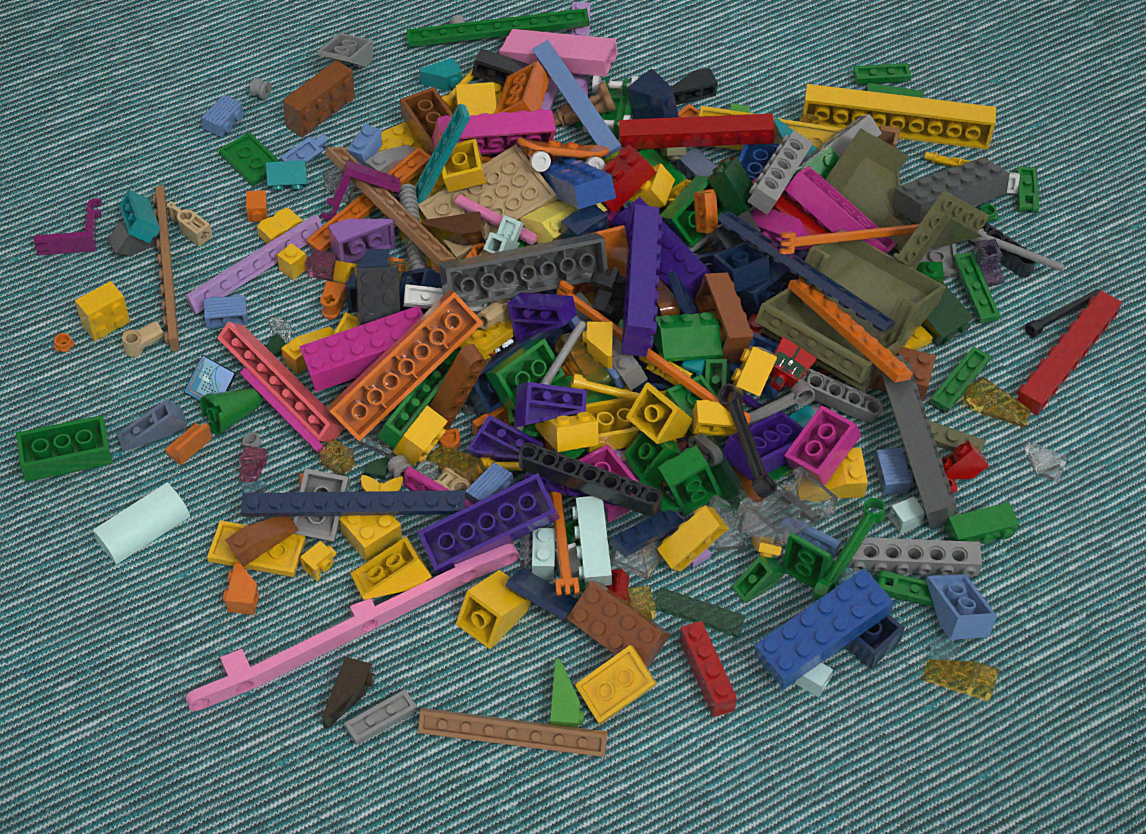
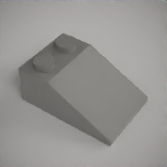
M338 33L317 51V55L331 60H338L342 64L349 63L358 68H363L372 62L373 40Z
M305 468L300 492H349L351 481L346 476ZM294 516L293 522L299 529L294 534L334 542L341 516Z

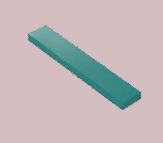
M459 104L415 186L418 204L428 198L471 118L466 105Z

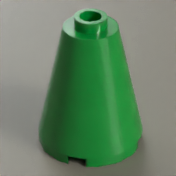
M253 388L209 393L201 397L200 409L202 416H207L210 422L207 424L211 432L219 435L257 410L261 405L262 397Z

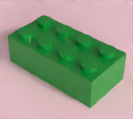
M103 415L16 432L20 467L26 482L113 464Z

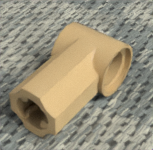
M510 299L492 301L491 305L476 314L483 322L479 328L486 330L496 322L508 321L509 310L507 303Z
M155 321L139 330L124 332L122 341L125 354L129 357H137L142 354L144 347L164 337V332L160 325Z

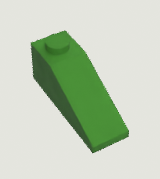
M555 658L550 724L578 728V725H583L584 711H579L580 701L561 660Z

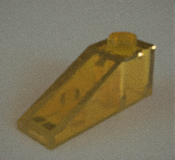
M984 376L967 387L963 399L965 404L978 413L1023 428L1027 426L1031 410Z
M442 445L426 458L427 462L441 472L445 467L450 468L459 476L467 479L470 486L486 470L482 459Z
M928 659L922 680L989 701L996 685L999 669L979 662Z

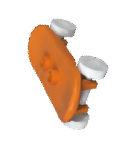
M521 137L516 139V142L520 145L519 149L528 158L532 168L539 172L549 168L551 159L548 154L574 157L602 170L605 163L601 158L609 154L610 151L608 147L602 145H579L574 142L563 144L554 140L543 142Z

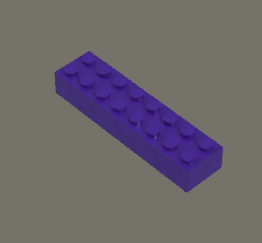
M638 204L634 206L628 237L621 344L622 354L646 357L648 348L652 349L654 336L651 335L656 334L657 322H654L653 319H656L658 306H655L654 303H657L659 291L655 290L659 284V275H656V273L659 272L660 260H657V258H659L661 245H657V243H660L662 231L658 230V228L661 229L662 225L659 207Z

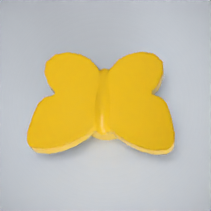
M362 475V489L365 492L400 491L403 477L379 483L369 476Z

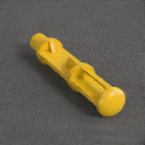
M926 152L924 159L930 160L933 163L950 167H957L971 162L962 158L938 155V152Z

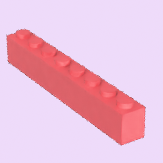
M228 322L217 339L319 441L334 443L345 427L244 325Z

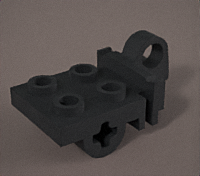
M616 267L613 270L605 269L606 274L593 272L589 283L599 289L592 307L617 324L624 307L622 303H624L626 278L619 274V268Z

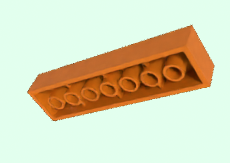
M449 290L348 386L327 409L358 441H361L483 322L454 291Z

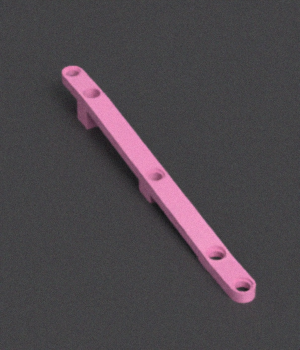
M506 544L455 564L453 569L377 606L374 605L372 599L351 605L350 619L250 667L243 649L222 656L220 659L226 677L189 692L185 697L187 705L191 711H199L255 689L481 576L513 564L519 559L520 554L514 544Z

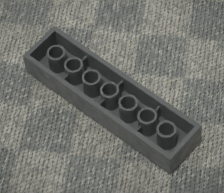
M591 233L440 263L439 269L443 296L449 290H452L467 306L515 297L520 292L536 293L559 288L560 281H566L570 285L589 282L593 272L606 274L605 269H608L605 238L598 233Z
M903 354L896 356L899 361L905 363L906 367L912 371L910 362H905ZM880 370L930 529L943 526L948 518L957 514L958 511L928 417L925 413L922 398H920L916 380L912 374L910 380L895 383Z

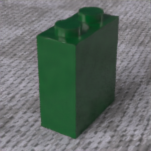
M736 156L732 159L727 157L721 160L719 166L712 170L713 174L708 180L726 211L739 216L747 210L750 211L753 207L752 204L747 202L751 197V194L748 192L752 188L753 183L738 157Z
M946 286L939 304L921 326L933 337L932 341L938 347L942 343L948 344L957 333L963 334L970 328L969 324L973 317Z

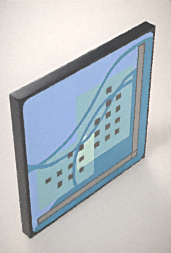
M202 355L184 393L200 401L201 397H204L206 394L228 391L237 373Z

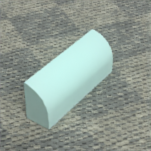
M167 482L93 529L97 543L117 565L189 518L190 514L180 496Z

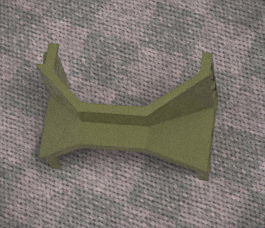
M860 128L825 180L879 228L913 224L904 215L893 209L895 188L901 186L899 172L909 156ZM943 190L912 235L890 237L897 243L894 248L900 252L899 254L895 253L894 257L916 269L930 248L935 249L983 237L978 232L985 225L989 215Z

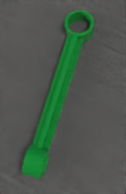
M869 498L864 502L863 517L825 578H820L813 592L814 599L819 600L835 589L837 582L873 524L881 522L885 518V503L881 499ZM870 508L881 509L878 513H870L867 510Z

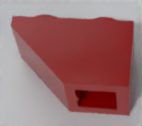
M969 440L964 444H960L952 454L942 459L945 474L950 479H973L989 466L985 456Z

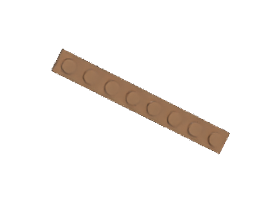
M421 708L418 733L600 757H605L608 734L607 731Z

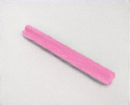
M458 195L455 199L457 206L470 213L480 211L483 220L499 228L503 216L463 195ZM524 227L519 235V239L530 245H534L538 239L537 234Z

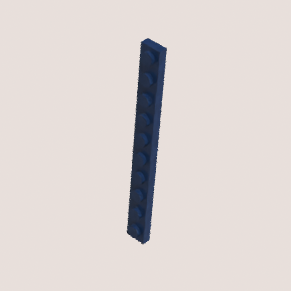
M730 211L720 214L718 220L723 223L722 226L730 231L734 230L742 240L752 242L756 245L755 248L763 253L767 252L772 256V260L779 264H785L789 267L788 270L795 275L800 274L808 284L821 288L824 295L836 298L842 307L851 308L856 312V316L872 322V326L875 329L886 332L895 325L896 322L795 254H780V248L784 247Z
M465 490L242 493L241 514L242 517L454 514L465 509Z

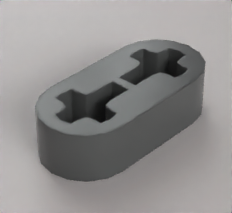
M698 433L689 437V448L697 445L709 467L722 462V451L705 435Z

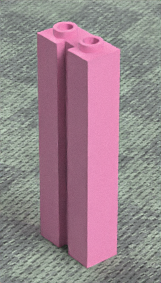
M518 29L511 30L503 46L499 49L500 55L532 64L536 61L539 62L532 49L549 40L571 73L607 76L611 63H614L618 55L616 39Z

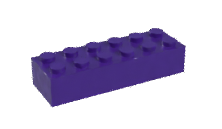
M641 197L610 221L613 228L625 226L627 245L635 204L648 206ZM662 221L661 229L658 228L659 231H662L660 243H657V245H661L659 258H657V260H660V267L656 275H659V279L674 294L668 273L675 271L691 297L694 298L697 296L704 275L711 273Z
M537 473L417 532L434 570L438 575H441L453 569L455 564L506 545L560 519V516L543 480Z

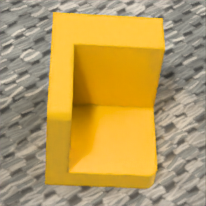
M335 261L333 280L346 283L354 272V267H357L358 264Z

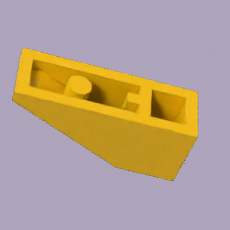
M329 326L297 336L281 348L284 364L298 375L307 368L300 346L331 336L335 330Z

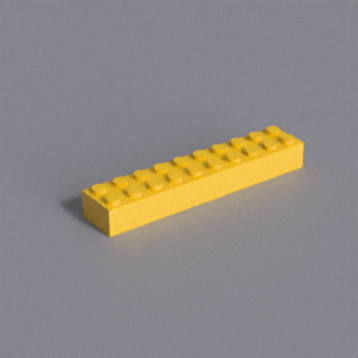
M807 84L801 122L844 129L860 116L870 114L879 130H881V125L900 128L898 139L988 150L996 124V107Z

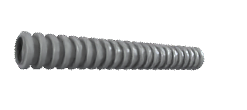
M404 184L398 192L400 203L420 222L416 188L412 184ZM405 234L409 269L427 268L426 255Z

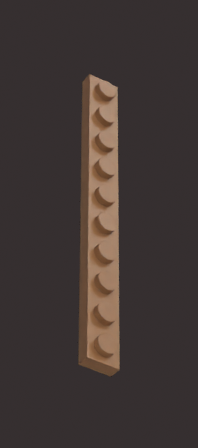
M343 146L328 147L326 149L325 155L341 171H343L347 160L360 164ZM349 177L353 184L387 218L392 219L399 230L403 231L436 266L439 267L440 263L456 260L385 188Z
M164 185L156 186L153 202L154 206L158 208L154 209V213L160 227L157 235H160V238L156 240L158 251L161 250V253L158 254L159 266L162 265L163 269H159L160 280L164 281V284H160L161 294L165 296V300H162L163 312L167 313V315L163 316L164 327L168 328L164 335L166 344H170L171 351L173 352L180 351L167 201Z

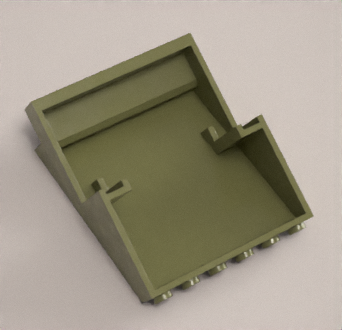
M863 240L815 245L809 249L805 262L896 322L891 330L886 332L879 331L872 326L873 323L869 320H863L856 316V312L851 308L842 307L836 298L826 296L832 302H835L843 312L850 315L851 319L858 325H861L867 333L876 338L883 347L890 350L894 356L939 304L946 288L941 283ZM789 288L761 304L755 322L762 325L760 332L780 342L782 337H785L817 358L814 362L815 364L864 393L880 375V369Z

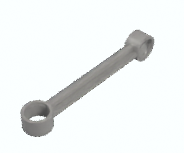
M798 382L792 387L790 394L750 412L751 420L749 426L796 403L799 406L810 404L815 398L814 390L808 382ZM807 391L803 396L799 397L802 392ZM716 436L711 441L719 446V440L727 436Z

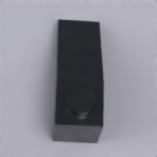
M710 68L692 71L671 86L674 91L676 105L715 97L718 82Z

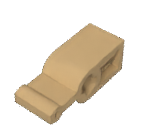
M170 201L167 203L170 219L179 224L180 232L198 247L212 238L211 226L207 221L190 209L181 210L174 202Z

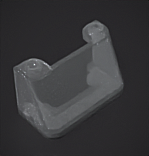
M799 466L793 470L795 477L790 482L784 481L782 487L811 507V511L818 515L814 522L807 518H802L800 516L801 510L794 504L787 506L774 496H780L776 492L759 503L751 500L749 497L741 501L733 526L744 535L774 546H785L791 532L798 535L825 517H831L836 511L835 506L838 497L802 466Z

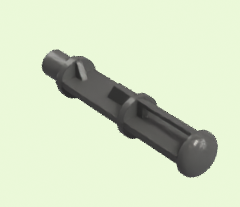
M776 488V492L780 494L779 497L774 495L787 506L794 504L801 510L800 516L802 518H807L811 522L816 520L818 515L811 511L810 506L806 505L785 488H783V492Z

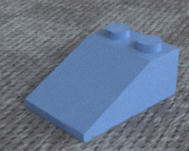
M966 574L927 576L926 581L939 624L950 640L990 637L997 615Z

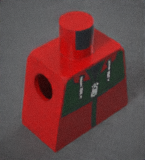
M782 337L773 354L777 359L769 374L773 377L770 386L778 391L784 385L792 388L807 373L817 358L785 337Z

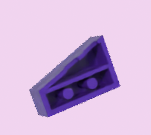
M520 292L507 303L516 341L526 336H533L539 332L563 327L577 315L573 296Z
M533 382L517 385L514 428L556 419L558 416H569L585 412L587 390Z
M488 415L467 448L470 459L479 460L481 457H489L491 460H495V462H519L518 451L521 445L531 443L545 448V445L499 419Z

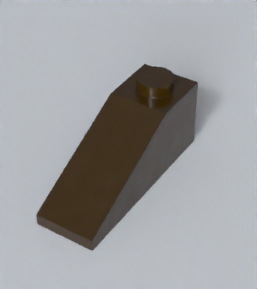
M345 657L322 716L324 728L329 729L366 695L368 687L373 686L375 673H373L371 663Z

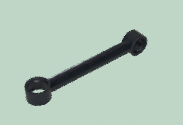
M725 384L719 390L718 399L720 403L729 408L754 476L752 487L760 498L765 499L776 492V485L765 471L741 406L743 400L742 389L732 384ZM734 390L733 398L728 402V395Z

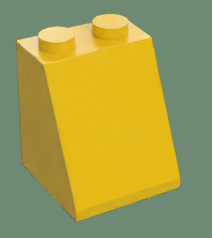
M494 82L456 85V108L459 104L466 105L470 116L482 113L494 114L497 108Z
M649 382L645 384L626 416L630 422L657 444L684 437L694 420Z
M498 570L467 590L456 621L457 626L488 649H492L528 612L531 601L505 586L510 577L501 570Z

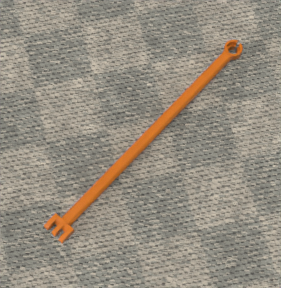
M919 224L798 237L792 231L781 232V237L787 238V240L780 241V245L786 246V248H780L779 253L792 254L795 251V247L912 235Z
M560 281L556 295L573 296L575 308L594 322H612L574 295V287L566 281ZM613 323V335L622 341V328ZM648 348L645 359L702 400L720 403L718 397ZM720 403L726 410L729 411L728 406ZM743 411L749 425L751 417L749 413Z
M544 438L545 448L552 451L554 448ZM550 491L551 499L560 516V519L554 521L561 578L555 579L556 595L560 596L562 594L561 588H565L566 595H570V587H574V593L579 594L578 577L572 578L562 494Z

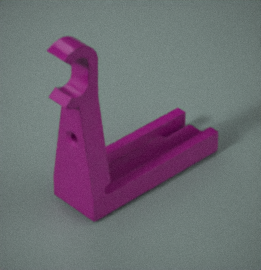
M347 160L333 198H327L328 205L334 206L332 212L329 214L322 212L321 217L325 220H331L336 215L351 178L349 177L397 193L401 187L400 178Z
M93 198L87 203L85 232L34 235L37 255L96 251V218L101 217L102 214L101 210H93V208L102 206L101 199Z

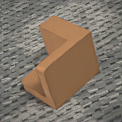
M881 125L880 131L882 134L879 135V139L896 148L900 128Z

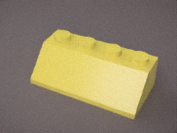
M558 199L521 217L520 221L524 223L526 229L537 234L538 239L536 242L538 244L561 240V221L579 209ZM602 202L596 204L601 210L606 212L607 209Z

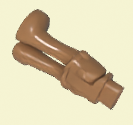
M605 81L600 82L597 94L588 98L599 114L616 110ZM568 103L561 106L560 111L556 109L557 112L553 113L555 126L560 124L565 126L580 121Z

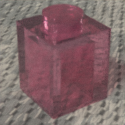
M313 249L311 255L307 256L305 261L308 276L332 281L337 255Z

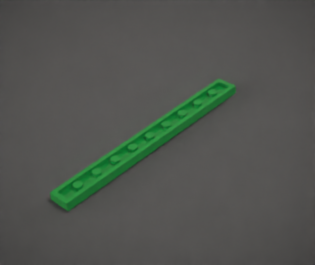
M584 8L406 30L408 47L509 36L512 29L545 32L590 26L588 10Z

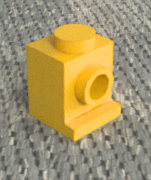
M319 541L300 556L302 569L317 582L320 580V574L331 568L336 552L331 546H326Z

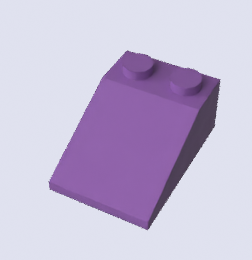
M346 219L329 225L331 252L337 261L357 263L361 261L368 249L391 250L396 248L394 221L392 219Z

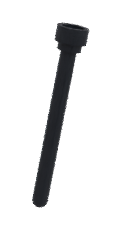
M1095 289L1040 321L1032 320L1025 324V332L1031 338L1037 337L1042 333L1044 327L1087 304L1092 296L1096 297L1099 294L1100 290Z

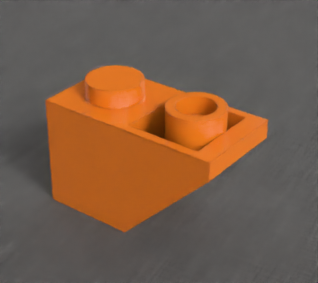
M235 562L233 570L229 571V588L224 591L223 603H226L228 612L255 615L259 599L257 583L240 562Z

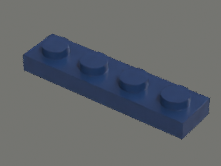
M672 510L661 511L658 515L652 516L613 536L610 544L626 558L678 530L679 525L685 521Z

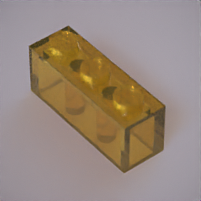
M582 331L563 364L571 377L576 373L583 375V378H586L587 381L608 386L611 382L610 375L602 363L587 351V343H583ZM571 333L560 335L554 346L558 354ZM587 390V397L600 392Z

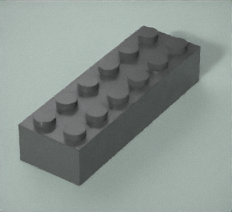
M978 158L977 160L896 187L893 209L914 223L920 224L943 190L973 206L1007 194L1010 173L987 158Z

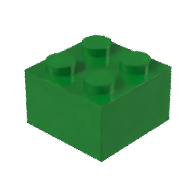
M641 431L623 455L640 480L644 478L660 486L664 478L658 467L666 460L680 455L682 451L674 440L657 444Z

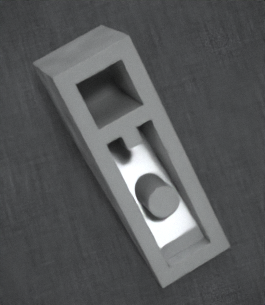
M408 144L379 151L365 161L366 167L388 173L415 149Z

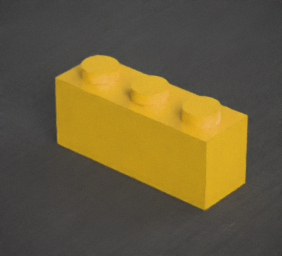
M705 505L698 508L694 512V516L688 521L680 524L678 530L672 536L666 537L657 550L671 569L681 572L729 528L715 509Z

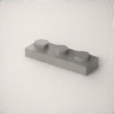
M404 689L345 722L344 726L354 743L358 745L417 712V706Z

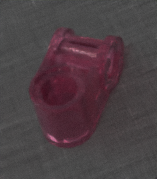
M251 446L244 447L243 453L239 458V463L242 465L239 474L240 480L243 482H255L259 479L267 463V449Z

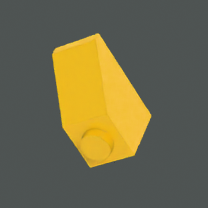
M587 322V330H583V343H587V352L606 368L612 369L613 322Z
M709 400L696 401L692 410V419H694L693 434L731 436L737 433L730 412L719 402Z

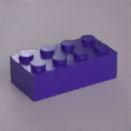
M782 411L749 426L767 474L788 463L784 455L804 429ZM735 433L728 438L722 453L723 458L747 478L754 480L739 435Z

